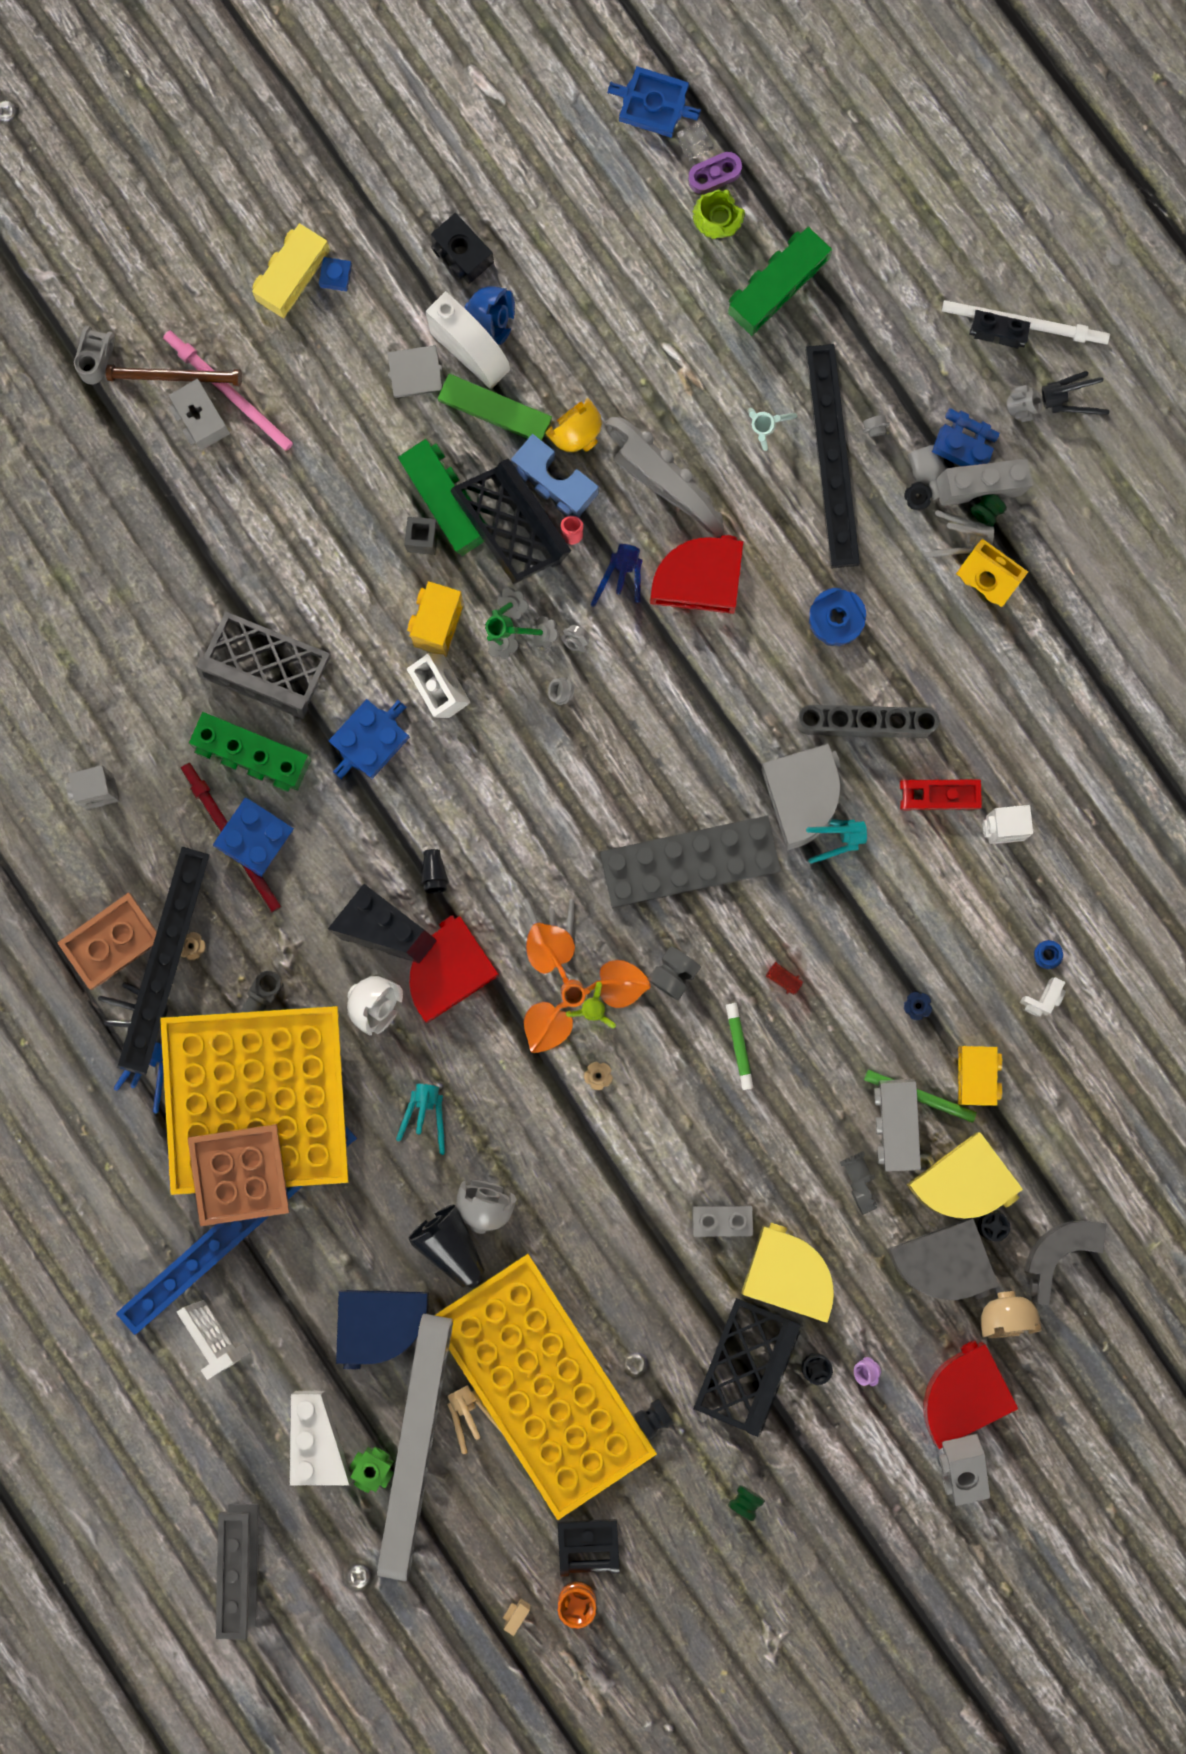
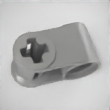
M84 326L74 359L75 369L83 382L96 384L104 377L109 357L114 348L115 334L109 331L106 334L94 331L90 326ZM95 364L91 371H83L86 365Z

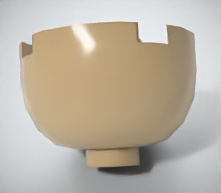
M1015 1291L997 1293L998 1299L990 1301L984 1307L981 1315L983 1338L1020 1336L1024 1331H1028L1029 1334L1042 1331L1040 1316L1035 1305L1027 1298L1016 1297Z

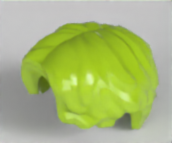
M727 189L724 191L715 190L702 195L696 201V205L692 210L693 222L696 228L705 237H711L712 239L733 236L741 227L745 217V210L735 205V200Z

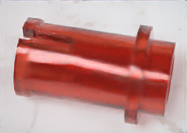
M777 962L772 965L765 976L787 990V995L791 993L795 996L804 983L800 979L801 976L799 974L795 976Z

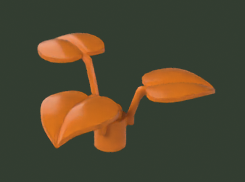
M540 922L533 924L526 943L529 962L537 971L544 974L551 972L557 967L564 984L561 987L563 1002L559 1003L556 1008L549 1002H539L532 1005L526 1012L524 1030L530 1051L532 1053H539L550 1050L561 1044L570 1035L573 1019L572 1017H567L565 1011L560 1010L568 1006H580L585 1000V995L590 994L595 989L597 982L602 983L601 999L611 1007L623 1008L634 1003L644 992L651 988V984L647 980L648 978L635 965L624 960H612L603 964L600 968L601 980L584 988L580 981L575 979L569 980L561 965L569 962L574 955L575 945L572 936L565 929Z

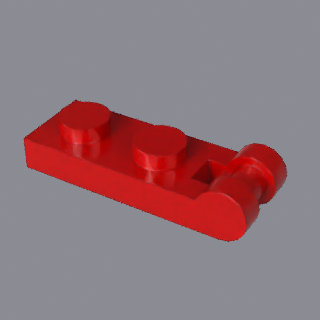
M981 779L899 781L900 790L903 791L900 810H971L982 808ZM914 790H922V800H914Z

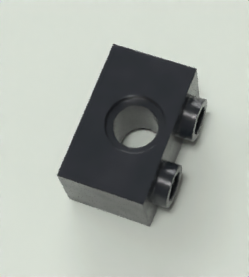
M456 212L430 234L432 241L431 249L441 260L445 258L451 264L449 268L459 280L464 278L470 284L494 263L493 252ZM459 246L467 248V251L463 254L453 252Z

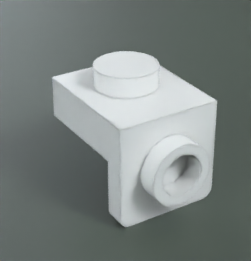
M1056 977L1051 978L1040 1001L1025 996L1022 997L1020 1003L1026 1006L1025 1011L1037 1017H1041L1042 1014H1051L1054 1006H1059L1065 996L1066 991L1062 989L1065 982Z

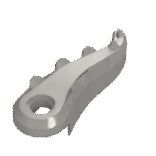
M609 418L604 424V428L609 436L620 446V450L613 458V461L655 493L691 516L712 537L719 538L724 532L723 516L720 512L715 511L707 492L700 491L695 485L692 473L688 469L681 470L673 462L674 457L670 450H660L654 445L652 433L648 431L640 432L632 423L624 418Z

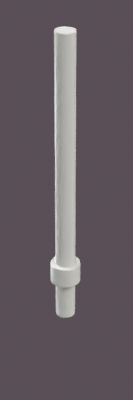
M944 300L942 312L974 318L975 310L1020 319L1031 322L1030 329L1072 337L1073 341L1085 343V340L1108 344L1110 333L1088 329V326L1081 324L1071 326Z

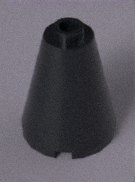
M454 1204L448 1205L434 1213L436 1217L429 1222L427 1219L422 1222L408 1239L415 1249L459 1286L473 1288L483 1280L482 1274L485 1268L459 1211Z

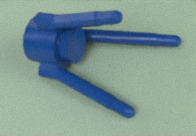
M157 1042L155 1043L149 1064L155 1067L157 1062L159 1063L153 1105L154 1113L159 1111L164 1079L162 1044ZM124 1070L114 1086L115 1091L120 1089L130 1075V1071ZM135 1073L130 1084L131 1088L136 1087L142 1076L141 1074Z

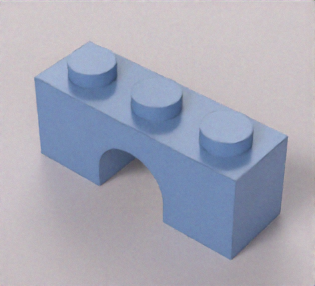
M532 434L513 456L511 463L524 482L528 480L536 486L534 490L546 500L550 497L557 503V509L565 516L572 515L579 518L599 494V486L578 469L565 480H556L550 477L547 469L555 460V451Z

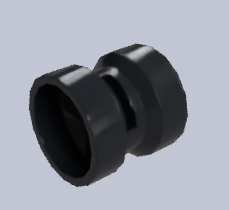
M811 1353L803 1359L801 1364L802 1374L811 1384L823 1385L832 1377V1364L822 1354Z
M659 1398L651 1403L647 1411L640 1410L634 1414L635 1419L649 1440L657 1435L658 1429L668 1428L674 1424Z

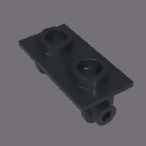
M975 310L969 335L974 336L976 340L980 339L988 342H993L995 336L1000 337L999 344L1014 347L1015 349L1019 347L1024 348L1028 341L1031 322Z

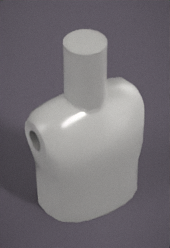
M930 445L913 451L907 456L912 466L914 481L922 482L925 486L928 485L932 490V499L935 501L940 499L936 478L945 470V466L939 455L932 452L934 445Z

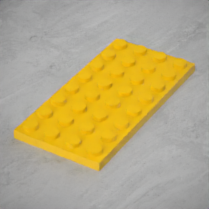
M529 1253L434 1315L453 1319L449 1351L557 1520L657 1455V1452Z

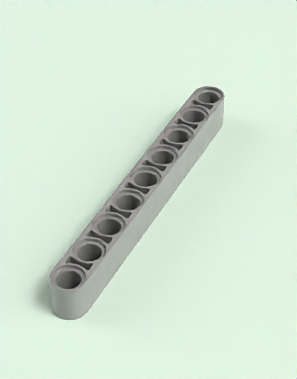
M424 1313L421 1318L377 1576L407 1582L410 1575L453 1327V1319Z

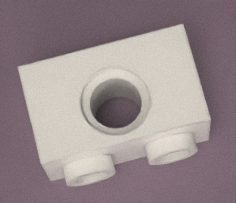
M428 653L407 668L433 717L450 718L471 703L443 654Z
M1030 805L1002 807L992 810L982 823L984 837L989 838V844L1019 842L1030 837L1033 834Z

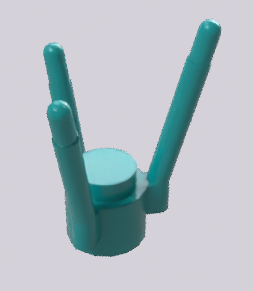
M832 819L829 825L841 827H807V833H840L842 843L847 842V845L812 857L808 862L812 864L848 851L858 850V844H866L867 842L865 822Z
M416 1084V1091L411 1092L410 1102L396 1137L398 1142L402 1140L415 1105L416 1108H420L416 1128L417 1135L422 1133L426 1110H433L435 1105L439 1153L441 1155L445 1154L442 1113L443 1095H438L440 1087Z

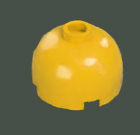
M586 398L584 404L582 401L557 420L559 423L557 428L553 429L550 427L545 433L560 450L574 453L583 449L587 452L599 442L596 437L602 428L601 415L591 400Z

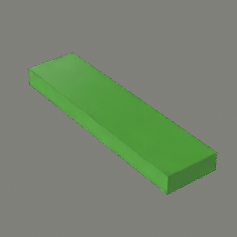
M448 374L438 396V402L527 439L534 434L543 441L552 421V416L452 374Z

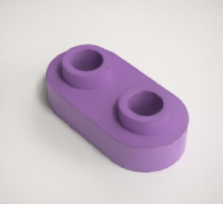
M724 152L694 165L688 177L690 188L695 193L706 194L736 181L741 174V159L735 153ZM730 167L732 171L726 173L723 171V168ZM699 178H705L707 182L705 184H700L697 180Z

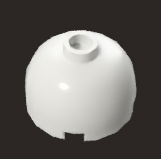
M370 976L361 980L358 984H354L348 992V1016L353 1024L366 1034L371 1036V1032L379 1034L395 1018L398 1011L393 1010L397 1001L402 1002L403 990L397 983L380 976Z

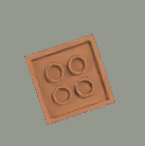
M277 1124L188 1137L200 1227L290 1212Z

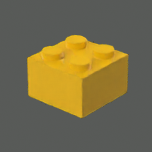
M428 581L426 589L421 588L416 601L419 609L416 616H411L407 631L410 632L409 637H411L414 647L435 654H443L447 657L464 607V601L461 591Z

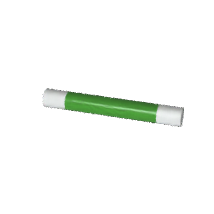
M737 1003L727 1004L726 1010L742 1090L753 1089L754 1086Z

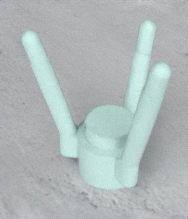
M753 408L748 409L749 416L752 418V428L759 434L758 439L764 451L768 450L766 436L773 433L776 423L797 418L796 413L773 416L767 412L756 413Z

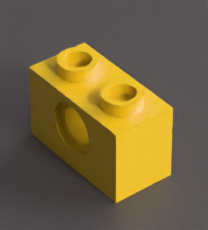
M982 538L956 575L966 585L974 587L984 594L988 601L1003 607L1028 571ZM986 571L992 573L995 578L989 577Z

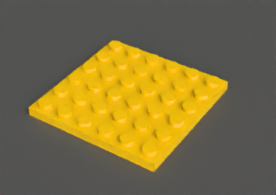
M338 1006L160 1018L171 1195L195 1193L188 1137L273 1124L278 1126L286 1187L349 1182Z

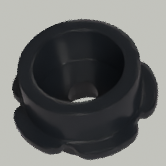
M922 482L912 483L911 487L905 490L904 498L911 509H925L931 503L932 490ZM917 493L921 494L920 499L916 498Z

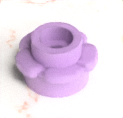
M870 1357L863 1358L854 1366L856 1381L863 1386L869 1384L870 1386H875L878 1384L881 1375L880 1366Z

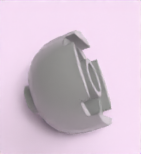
M472 1180L470 1185H466V1182L463 1181L457 1194L456 1208L463 1221L469 1225L471 1231L483 1234L486 1231L501 1228L509 1221L517 1200L515 1195L510 1192L509 1197L502 1193L503 1187L493 1183Z

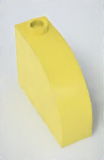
M980 1132L974 1133L906 1184L916 1198L929 1209L945 1216L963 1219L989 1214L1002 1205L1007 1208L1020 1198L1017 1194L1023 1190Z
M770 1223L769 1228L762 1226L741 1293L745 1296L827 1323L833 1305L834 1291L831 1274L823 1258L808 1243L786 1234V1227Z

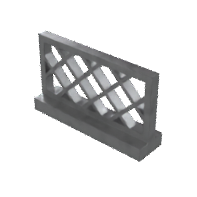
M225 611L204 657L200 658L196 668L198 676L304 719L310 699L330 659V653ZM231 622L239 625L243 634L227 639L224 631L228 623ZM258 634L266 636L269 644L254 650L249 638ZM246 639L250 651L235 657L230 645ZM285 644L291 646L295 655L280 660L275 648ZM227 646L231 656L230 659L222 662L212 659L215 650ZM272 650L277 662L261 667L256 655ZM310 655L321 658L318 667L306 671L302 658ZM253 657L258 669L248 673L241 671L237 662ZM298 660L302 673L287 678L283 665ZM279 667L284 680L275 683L267 681L264 672ZM314 675L310 681L309 676ZM305 678L308 684L305 695L293 692L290 683Z

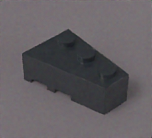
M365 884L360 887L328 928L329 931L343 941L354 942L366 948L377 949L389 955L420 963L437 942L426 930Z

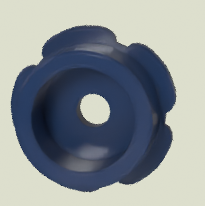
M913 992L907 996V1001L904 1002V1011L910 1015L911 1019L922 1020L923 1017H928L932 1012L931 999L925 993ZM917 1003H919V1004L921 1005V1008H920V1009H917V1008H916L915 1005H916Z

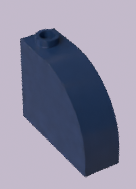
M339 1291L336 1364H343V1369H361V1364L382 1363L403 1353L417 1339L423 1313L428 1314L429 1292Z

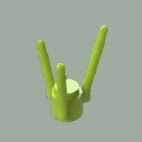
M601 982L596 983L593 998L587 999L583 1003L582 1009L566 1012L567 1017L584 1016L589 1021L600 1020L610 1028L616 1027V1024L604 1015L605 1007L600 1000Z

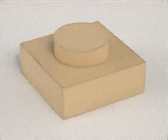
M520 1599L517 1605L511 1603L503 1616V1619L506 1620L504 1630L514 1636L529 1613L531 1605L523 1599Z

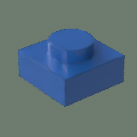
M323 257L319 287L347 292L352 268L351 261Z

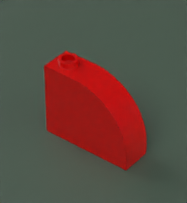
M722 535L721 538L705 537L693 539L674 548L662 560L655 572L650 604L734 614L744 541L738 540L736 536Z
M450 916L438 925L440 929L431 935L437 942L420 963L412 962L409 985L412 1000L427 1024L499 977V974L460 916L456 919Z
M973 1340L961 1346V1352L946 1360L935 1371L928 1383L924 1396L923 1413L927 1430L938 1449L943 1448L942 1442L964 1437L1018 1409L993 1357L983 1342L977 1344L976 1340Z

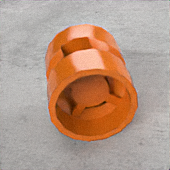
M575 1581L569 1583L562 1588L559 1594L557 1611L559 1618L565 1625L570 1628L580 1629L590 1624L596 1615L595 1593L584 1582Z

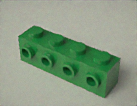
M807 227L802 233L797 231L787 243L789 246L783 252L780 250L776 251L769 259V265L763 271L757 270L749 279V285L743 291L738 289L728 301L730 303L728 314L751 336L830 260L832 248L810 227Z
M425 438L398 456V459L454 550L459 555L464 556L482 544L484 540L450 492L457 485V482L460 481L457 473L451 466L447 468L442 461L446 456L437 443L432 445ZM466 490L463 491L465 497L468 500L473 501L469 493ZM480 513L479 517L482 522L488 524Z
M202 712L189 741V744L195 748V754L209 760L211 756L222 759L221 765L236 770L238 766L248 770L246 775L259 781H263L264 777L273 780L274 787L289 792L290 788L299 790L311 762V758L307 754L205 712Z

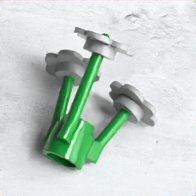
M505 588L502 591V596L497 600L501 608L494 609L492 611L493 616L485 624L488 634L487 643L490 645L488 652L492 657L500 656L503 659H507L510 653L516 652L519 644L514 639L515 634L534 635V645L536 647H544L545 649H549L552 646V642L557 641L559 633L555 629V621L548 620L545 616L539 617L537 625L533 626L532 629L513 626L510 617L519 619L522 613L529 609L528 602L523 599L524 593L520 590L515 592L513 588Z

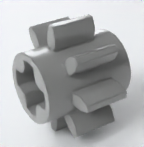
M1028 385L1015 387V393H1011V396L1007 399V408L1010 415L1015 417V419H1021L1022 422L1035 420L1034 414H1039L1043 405L1041 394L1037 390L1034 391V388H1029Z

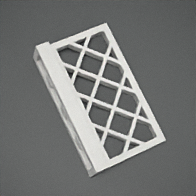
M204 1300L185 1306L177 1311L178 1316L209 1362V1365L201 1369L207 1380L226 1370L250 1353L245 1343L236 1348L233 1346Z

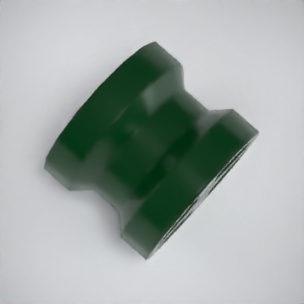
M988 494L982 495L979 504L972 506L971 513L981 523L992 527L996 523V517L1003 514L1007 507L998 496Z
M739 1485L737 1489L738 1495L729 1502L728 1506L744 1518L754 1521L757 1508L763 1506L765 1500L745 1486Z

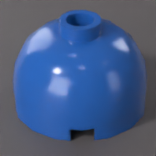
M495 286L481 288L471 297L464 308L483 326L494 341L501 345L506 341L511 332V328L505 329L508 318L514 319L515 315L513 293L508 291L507 288Z

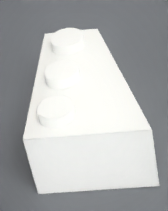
M295 1391L291 1394L290 1485H350L353 1481L350 1478L351 1472H349L345 1453L335 1428L336 1425L325 1391Z

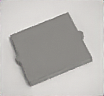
M436 345L387 352L390 367L388 377L392 381L394 398L441 392L440 372L442 371V366L438 362Z

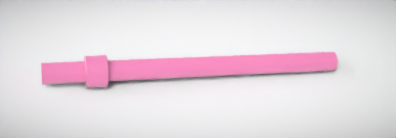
M171 330L164 335L163 339L178 352V357L186 364L190 363L198 371H214L197 355V350L189 343L185 344ZM212 383L285 451L291 448L293 442L229 383Z

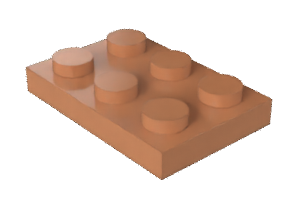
M127 893L57 943L87 987L93 990L152 949L157 930L131 893Z

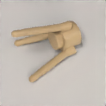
M468 1385L447 1396L450 1401L447 1406L452 1414L462 1454L465 1455L467 1453L459 1415H464L476 1440L480 1439L477 1427L469 1412L476 1408L473 1402L479 1406L500 1431L475 1390L471 1392Z

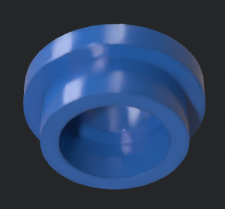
M1051 940L1039 943L1034 950L1035 962L1044 969L1056 968L1063 960L1061 946ZM1045 950H1050L1053 953L1051 960L1044 958L1043 953Z

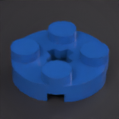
M831 588L820 593L815 598L809 611V625L812 632L828 646H842L851 643L860 635L865 626L866 608L863 601L857 594L841 590V588ZM833 610L845 614L842 618L843 623L838 624L831 621L830 618L833 616Z

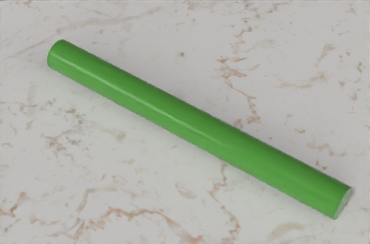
M867 1070L864 1077L865 1081L879 1086L880 1080H894L871 1070ZM917 1089L918 1102L971 1123L974 1122L977 1112Z

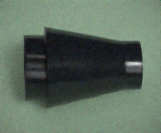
M425 850L423 852L424 859L420 885L424 887L425 893L444 892L447 890L449 880L440 850Z

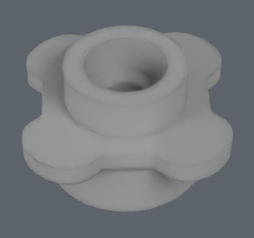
M571 625L563 630L565 635H562L561 640L569 649L580 652L587 650L585 645L589 644L590 636L586 630L577 625Z

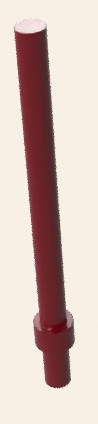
M191 763L185 764L180 769L192 786L190 790L196 799L201 800L218 829L222 832L228 821L209 793L211 789L205 780L200 779ZM242 865L270 911L273 913L280 909L282 906L263 876H258Z

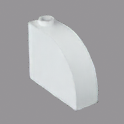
M446 291L426 310L430 334L490 390L510 371L509 362L498 344L483 326Z

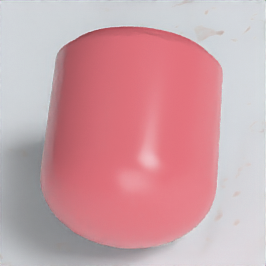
M576 516L565 517L561 522V536L567 544H577L583 538V522Z

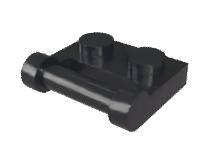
M617 1519L558 1522L560 1577H568L569 1573L611 1571V1574H620ZM610 1551V1559L569 1561L568 1558L569 1553Z

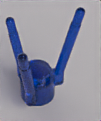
M619 544L617 553H612L610 564L590 605L592 607L596 606L615 566L620 570L616 594H621L626 573L633 572L634 568L635 602H640L641 566L643 560L639 558L640 549L629 544Z

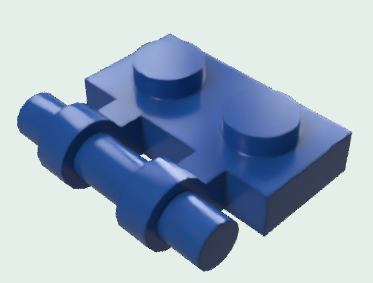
M949 408L945 419L952 421L953 425L950 427L944 424L940 428L932 452L961 467L989 463L994 448L984 444L985 440L988 439L995 443L1000 433L991 429V425L984 421L979 423L969 418V414L962 410L957 412ZM963 428L974 432V438L962 433Z

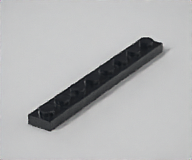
M835 345L806 346L805 351L830 568L859 566L860 560Z
M181 847L117 1065L119 1069L145 1076L147 1074L161 1025L160 1018H163L210 854Z

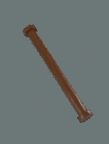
M108 364L106 366V379L114 382L115 379L192 382L198 379L200 382L233 383V386H241L242 372L241 369H234L233 372L119 368L115 367L114 364Z

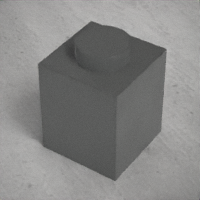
M407 517L404 543L407 552L436 555L439 531L436 519Z

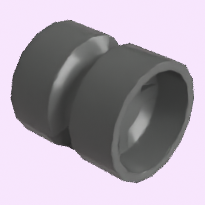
M670 946L661 959L663 965L656 966L647 980L670 997L679 1001L687 989L686 981L693 980L701 966L678 949Z

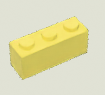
M300 223L295 230L291 229L284 239V246L280 252H275L270 258L269 267L264 275H259L254 281L252 292L255 300L284 319L322 264L323 257H327L329 254L328 241Z

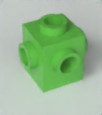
M368 1447L364 1454L358 1451L350 1465V1468L354 1470L350 1478L355 1480L354 1485L366 1493H369L370 1490L376 1493L380 1486L386 1488L394 1474L393 1471L389 1470L393 1464V1461L389 1459L390 1455L377 1447H374V1449ZM367 1467L375 1469L376 1474L374 1477L365 1473Z

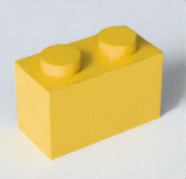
M958 1047V1105L997 1106V1100L1002 1099V1083L997 1082V1071L1002 1070V1054L998 1053V1047Z

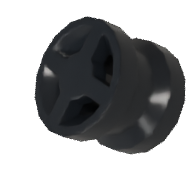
M999 1212L983 1215L978 1222L980 1235L994 1242L1005 1239L1011 1229L1008 1218Z

